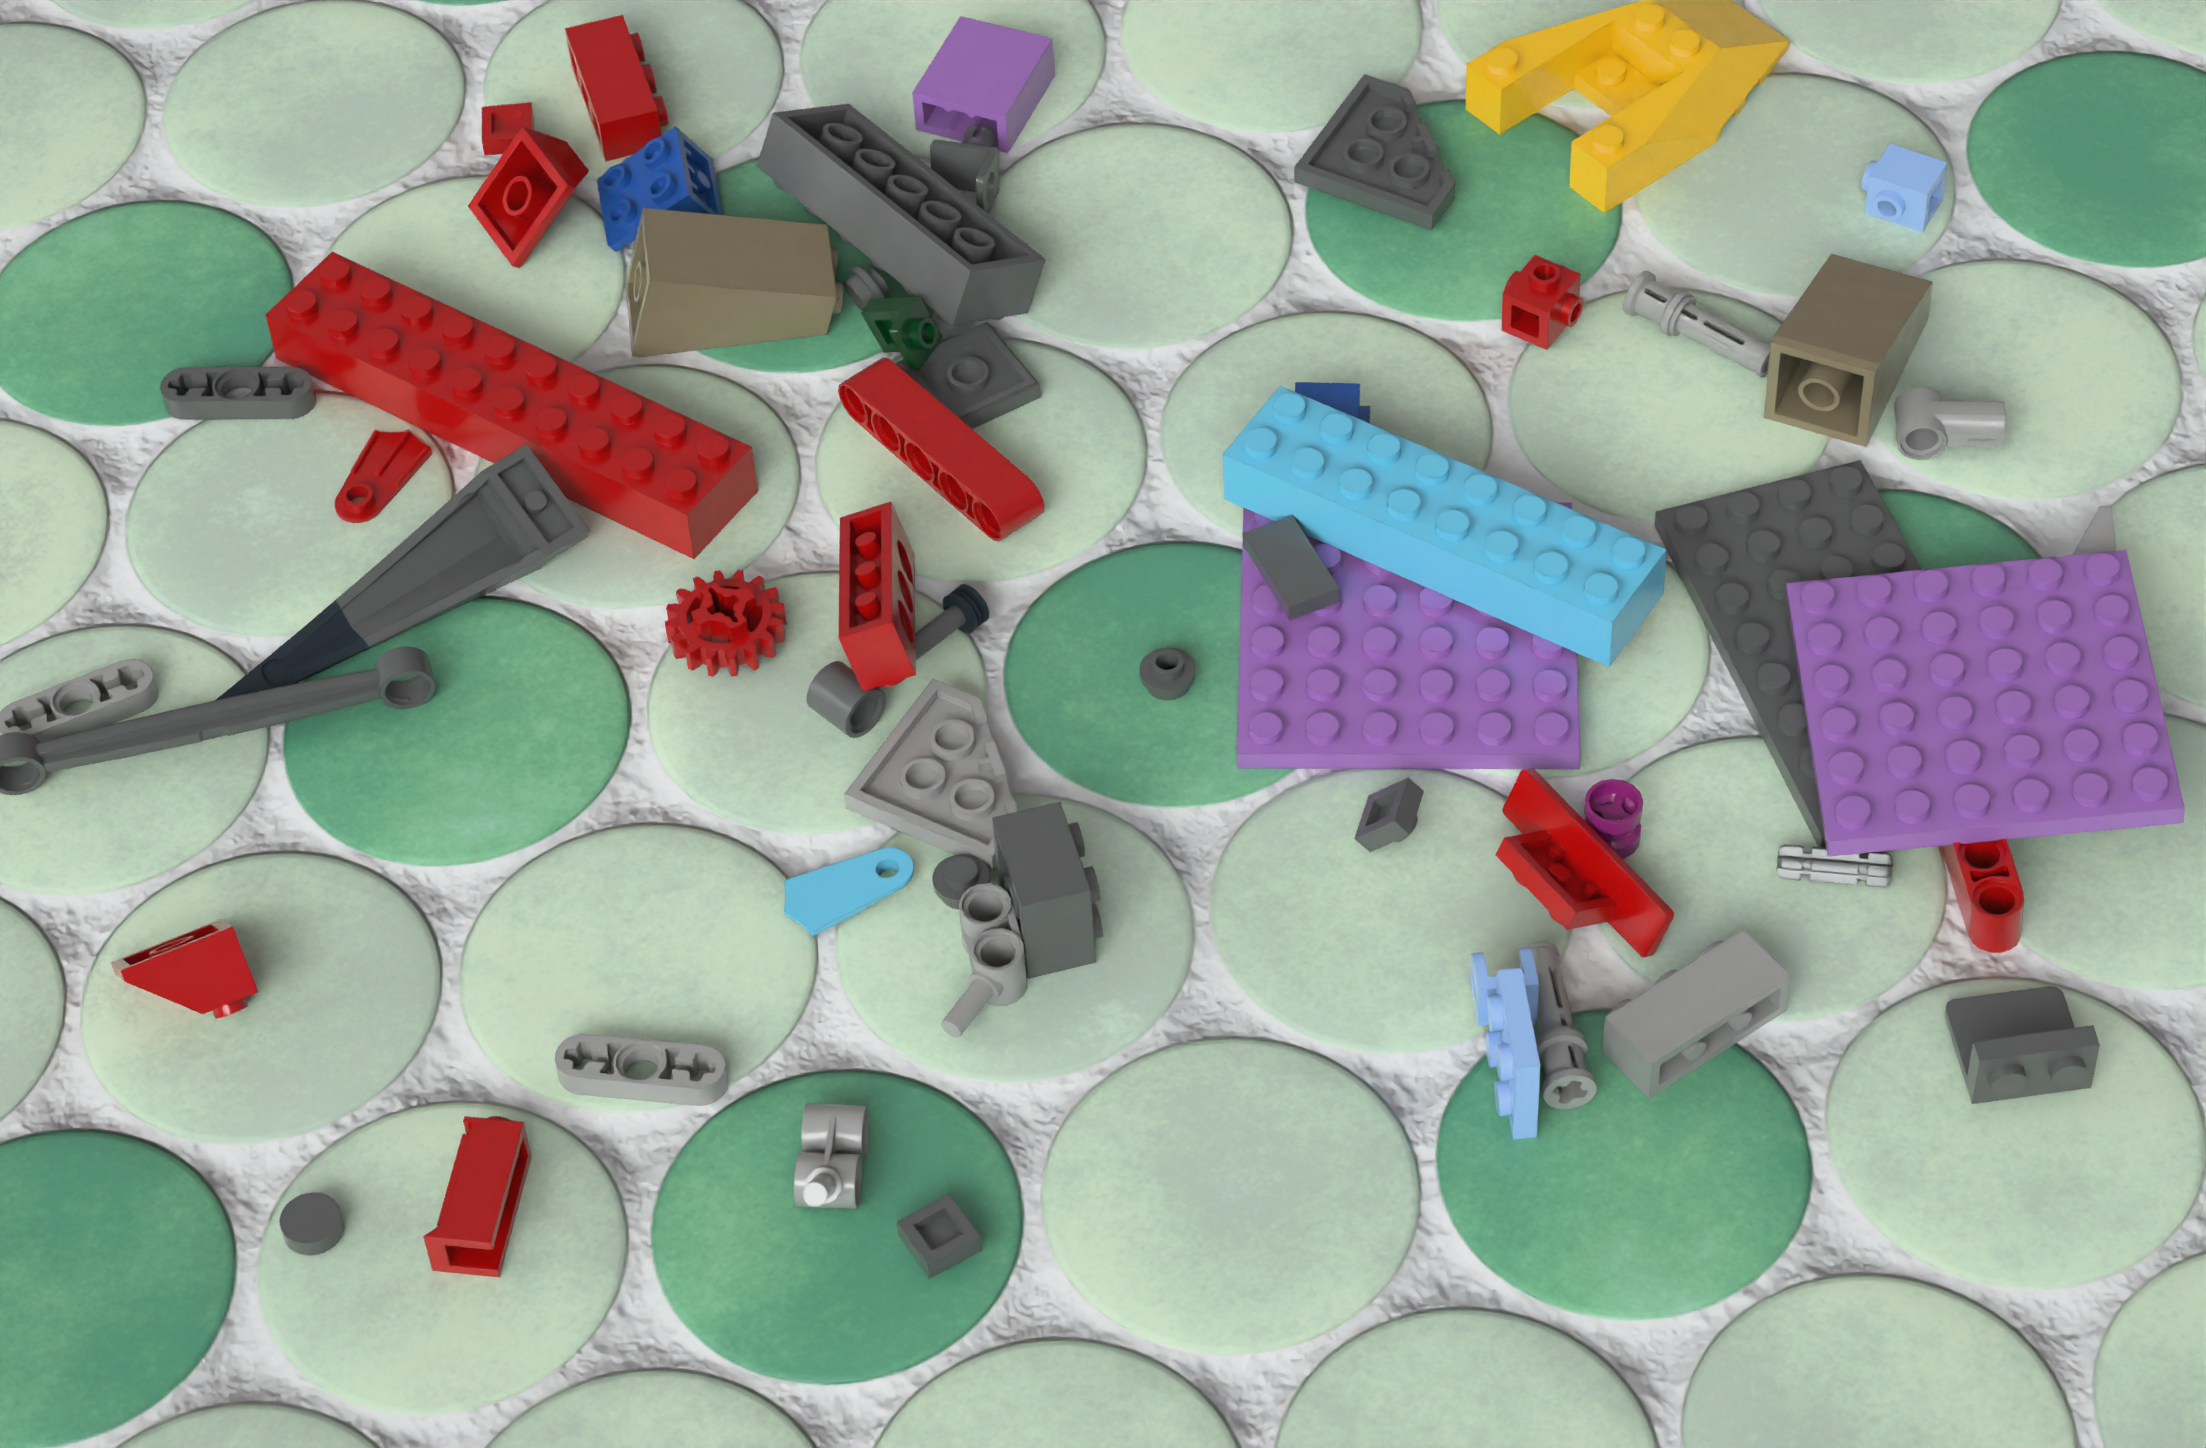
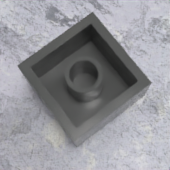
M1061 801L992 817L998 885L1008 892L1012 901L1014 914L1024 943L1027 978L1030 979L1096 963L1094 939L1103 937V929L1098 908L1092 902L1100 901L1101 897L1093 866L1083 868L1080 857L1085 856V846L1079 824L1077 822L1068 824Z

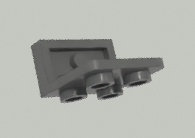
M2048 986L1958 998L1947 1003L1945 1019L1972 1104L2092 1087L2100 1044L2093 1025L2075 1028L2064 993L2059 988Z

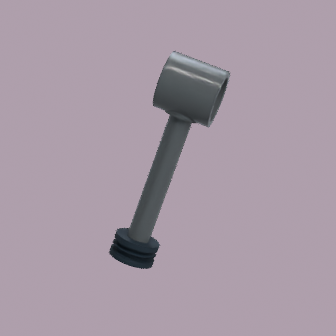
M961 584L945 596L942 601L944 612L915 633L916 660L957 629L964 633H971L989 619L988 606L983 597L973 587ZM834 661L818 672L809 686L806 698L807 704L812 710L851 738H858L868 733L881 718L886 705V695L879 689L882 686L862 691L853 669L841 661Z

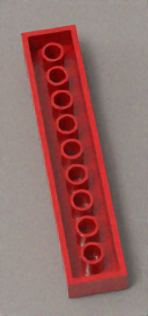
M331 252L265 314L277 360L292 367L302 368L310 376L492 463H496L527 444L567 499L692 559H695L758 492L751 446L337 253Z

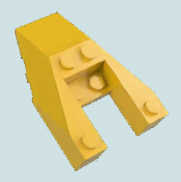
M1641 0L1503 41L1467 63L1466 110L1499 135L1573 89L1612 117L1571 142L1569 187L1603 213H1606L1715 144L1721 137V129L1732 115L1737 116L1745 106L1746 97L1757 83L1759 85L1763 83L1787 52L1790 40L1733 0Z

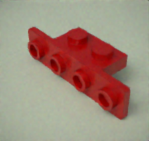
M1534 768L1521 770L1502 811L1522 834L1504 837L1496 857L1513 873L1515 880L1526 887L1548 910L1552 919L1561 924L1566 930L1608 922L1641 957L1653 956L1674 918L1673 910Z

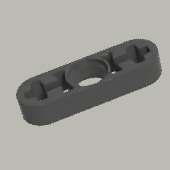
M184 367L168 373L160 384L166 411L172 417L181 420L296 419L308 414L316 404L312 378L306 370L298 367ZM244 387L251 389V392L243 398L230 399L225 397L229 391L236 388Z

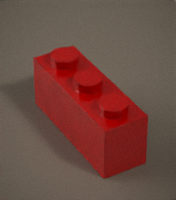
M623 15L565 28L571 67L604 160L610 161L631 156L652 139L660 137L662 135L661 127L669 125L667 111L662 96L653 97L652 95L657 93L650 64L641 65L640 63L645 61V56L638 32L629 33Z

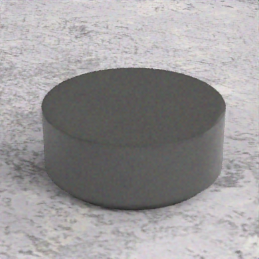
M306 1193L295 1197L287 1203L280 1215V1228L285 1243L291 1250L302 1255H317L330 1250L339 1242L344 1231V1222L338 1204L333 1198L322 1193Z

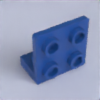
M676 126L660 137L649 141L642 149L620 164L610 167L597 180L607 245L615 252L636 240L643 208L724 215L713 159Z

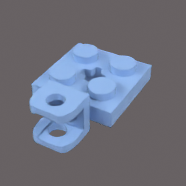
M1531 947L1518 949L1520 968L1497 970V976L1494 977L1488 976L1483 952L1471 953L1470 963L1471 991L1477 1025H1489L1490 1032L1485 1034L1487 1059L1490 1068L1497 1067L1499 1080L1494 1081L1497 1114L1499 1117L1509 1116L1513 1140L1537 1137L1540 1061L1532 1021H1536L1538 1015L1539 982Z

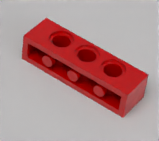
M891 501L840 517L838 638L862 691L879 686L891 687L901 683L908 677L916 675L914 552Z

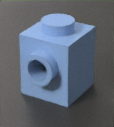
M1890 143L1879 161L1872 160L1864 173L1861 188L1867 191L1865 213L1923 233L1943 201L1948 162Z

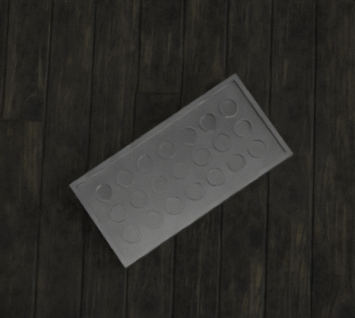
M1861 460L1655 512V528L1817 846L1826 848L1787 606L1786 583L1921 570Z

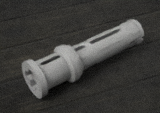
M1647 270L1641 272L1632 282L1623 303V311L1630 316L1640 314L1660 325L1662 333L1668 336L1683 334L1717 354L1755 372L1761 378L1768 374L1769 343L1696 306V300L1691 293L1685 290L1677 293L1658 283L1656 276Z
M1549 942L1532 943L1525 948L1531 947L1539 982L1538 1015L1536 1020L1539 1036L1536 1038L1540 1066L1543 1067L1546 1079L1541 1088L1544 1101L1550 1107L1557 1109L1577 1108L1588 1103L1597 1091L1594 1076L1586 1070L1584 1061L1588 1051L1586 1039L1574 1027L1557 947Z

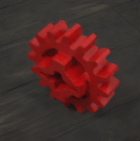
M720 570L715 571L713 581L708 583L697 576L693 578L694 590L692 592L679 588L676 591L678 604H667L668 621H665L668 643H672L674 657L676 659L686 657L688 669L691 671L699 668L702 664L707 665L708 676L711 677L718 673L720 667H727L732 677L738 675L739 665L745 663L753 670L758 669V656L763 655L774 658L776 656L775 643L784 642L786 639L784 625H787L784 603L779 601L778 590L776 587L765 590L764 578L761 576L752 579L750 582H745L742 570H737L732 579H724V575Z

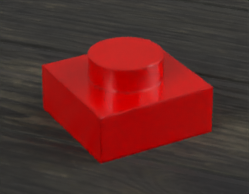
M532 102L481 107L484 156L503 154L522 126L534 130Z

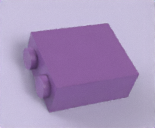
M960 16L912 92L916 130L962 142L968 127L978 124V130L974 136L977 137L982 125H984L995 134V148H999L1001 152L1009 153L1055 77L1053 38Z

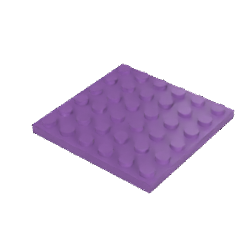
M1556 502L1572 509V502ZM1243 508V533L1275 522ZM1307 535L1306 537L1340 588V602L1289 620L1243 547L1242 537L1237 768L1580 769L1576 652Z
M2127 550L1786 583L1787 606L1827 856L1952 845L1954 842L1967 844L1998 841L2000 839L2009 840L2184 823L2185 806Z

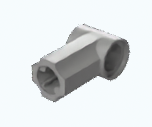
M1923 387L1911 388L1902 392L1896 398L1894 409L1898 449L1904 456L1910 459H1931L1943 452L1945 447L2004 446L2006 418L2004 401H1942V397L1938 392Z

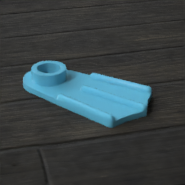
M887 847L786 879L784 881L786 894L784 914L787 918L800 924L811 936H815L904 888L914 875L912 858L901 849ZM886 870L898 871L892 877H880V874Z

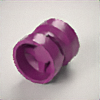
M1602 780L1594 784L1586 793L1584 805L1585 821L1622 859L1632 855L1639 847L1641 839L1640 821L1643 812L1641 793L1634 785L1624 780Z

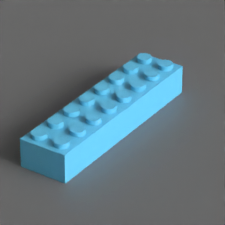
M1282 386L1277 388L1223 453L1225 500L1273 521L1293 515L1307 536L1608 667L1612 665L1664 594L1667 549Z

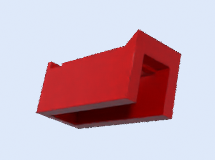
M464 1116L463 1123L466 1134H462L437 1222L438 1227L424 1235L423 1238L432 1271L500 1277L532 1158L524 1122L512 1121L500 1116L488 1118Z

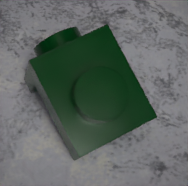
M920 296L870 299L861 312L883 352H900L911 370L923 367L943 337Z

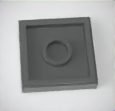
M988 322L938 343L921 369H909L904 359L896 362L897 366L971 429L1041 398L1040 384Z

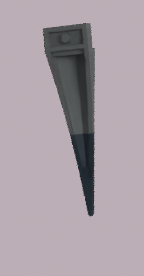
M525 444L481 471L368 573L216 700L292 685L541 569L543 564L587 538L590 529L528 445Z

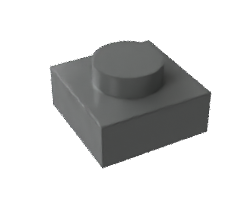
M1406 778L1369 795L1354 839L1369 852L1392 842L1397 843L1406 839L1416 827L1418 821L1417 812L1424 790L1410 778Z
M950 1194L897 1221L898 1236L929 1279L982 1251L980 1234Z

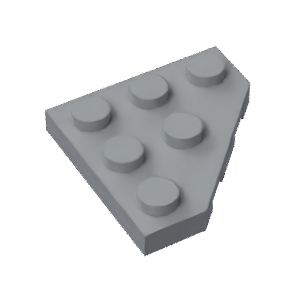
M935 679L929 682L844 793L846 809L954 855L966 854L981 859L988 866L989 870L992 871L997 867L992 817L1019 811L1007 782V773L996 741L993 740L981 698Z

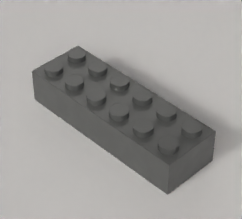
M848 103L773 112L757 167L772 178L774 184L779 189L789 192L804 204L806 210L811 215L821 218L836 230L838 236L843 241L854 245L868 256L875 267L886 271L900 282L908 294L914 297L920 296L923 302L937 313V317L941 321L952 326H964L966 323L989 319L1000 320L1007 316L1028 313L1046 259Z

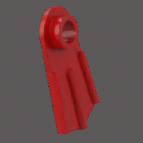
M374 430L335 499L334 506L337 515L342 520L350 523H363L378 516L432 455L431 447L419 441L410 430L405 432H379ZM355 498H365L360 502H352V500Z

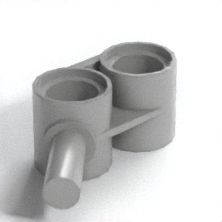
M991 883L970 887L962 894L959 900L963 946L968 953L973 973L968 980L970 986L941 1022L944 1031L953 1037H960L986 1003L994 1006L1010 1005L1023 997L1027 989L1024 943L1014 914L1011 898L1006 890Z
M806 1103L802 1120V1152H799L797 1155L794 1174V1199L797 1207L859 1208L862 1192V1163L866 1159L869 1142L868 1106Z

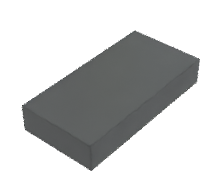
M1293 515L1243 533V547L1289 620L1340 602V588Z

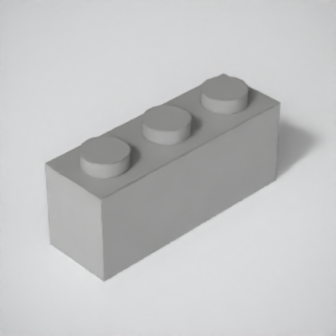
M1741 930L1724 942L1716 941L1702 952L1699 958L1680 970L1666 972L1656 981L1653 987L1632 1000L1625 999L1617 1003L1604 1020L1602 1053L1650 1099L1787 1011L1791 974L1745 930Z

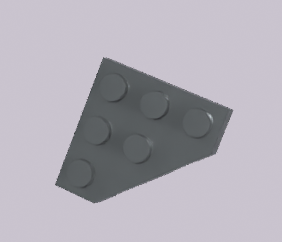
M1366 74L1362 76L1294 167L1295 183L1433 230L1455 199V181L1449 169L1445 170L1439 159V149L1426 122L1422 123L1418 116L1416 102L1410 89Z

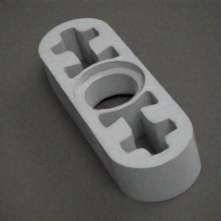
M126 659L12 702L0 712V735L22 732L36 737L40 742L111 725L148 710L158 697V688L153 671L142 660ZM134 684L136 688L127 690L125 686ZM107 693L108 700L103 701L101 694ZM87 700L92 702L90 708L83 713L72 715L63 712L74 701ZM53 713L55 720L49 722L47 715ZM22 725H29L30 729L21 731L19 728Z
M577 1034L564 1040L558 1046L555 1053V1063L561 1085L567 1091L578 1095L705 1106L719 1100L728 1088L725 1059L717 1049L708 1045ZM583 1059L593 1060L587 1062L583 1070L574 1069V1067H579L582 1064ZM613 1060L614 1073L608 1074L607 1070L612 1071L611 1061ZM638 1061H651L658 1066L654 1074L644 1079H634L626 1074L628 1067ZM669 1066H676V1069H672L673 1079H670ZM699 1070L709 1071L703 1074L701 1081L691 1080V1078H695L698 1075Z

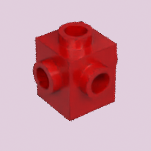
M1534 255L1520 272L1515 271L1506 283L1502 294L1501 331L1548 350L1567 326L1573 327L1582 313L1584 300L1580 297L1581 274L1563 265Z

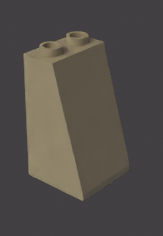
M643 208L625 283L632 356L646 357L827 335L832 314H840L843 302L842 283L835 282L838 268L837 247L830 246L828 225Z
M1831 254L1771 341L1764 418L1867 447L1928 321L1933 282Z

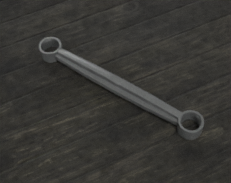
M410 646L397 647L382 654L376 661L374 669L192 705L40 742L36 737L27 733H6L0 735V793L6 795L29 793L37 789L44 782L47 772L180 747L225 735L231 736L381 699L392 708H414L427 702L435 692V681L430 659L419 648ZM417 675L408 680L393 681L400 676ZM14 761L27 762L19 766H3Z

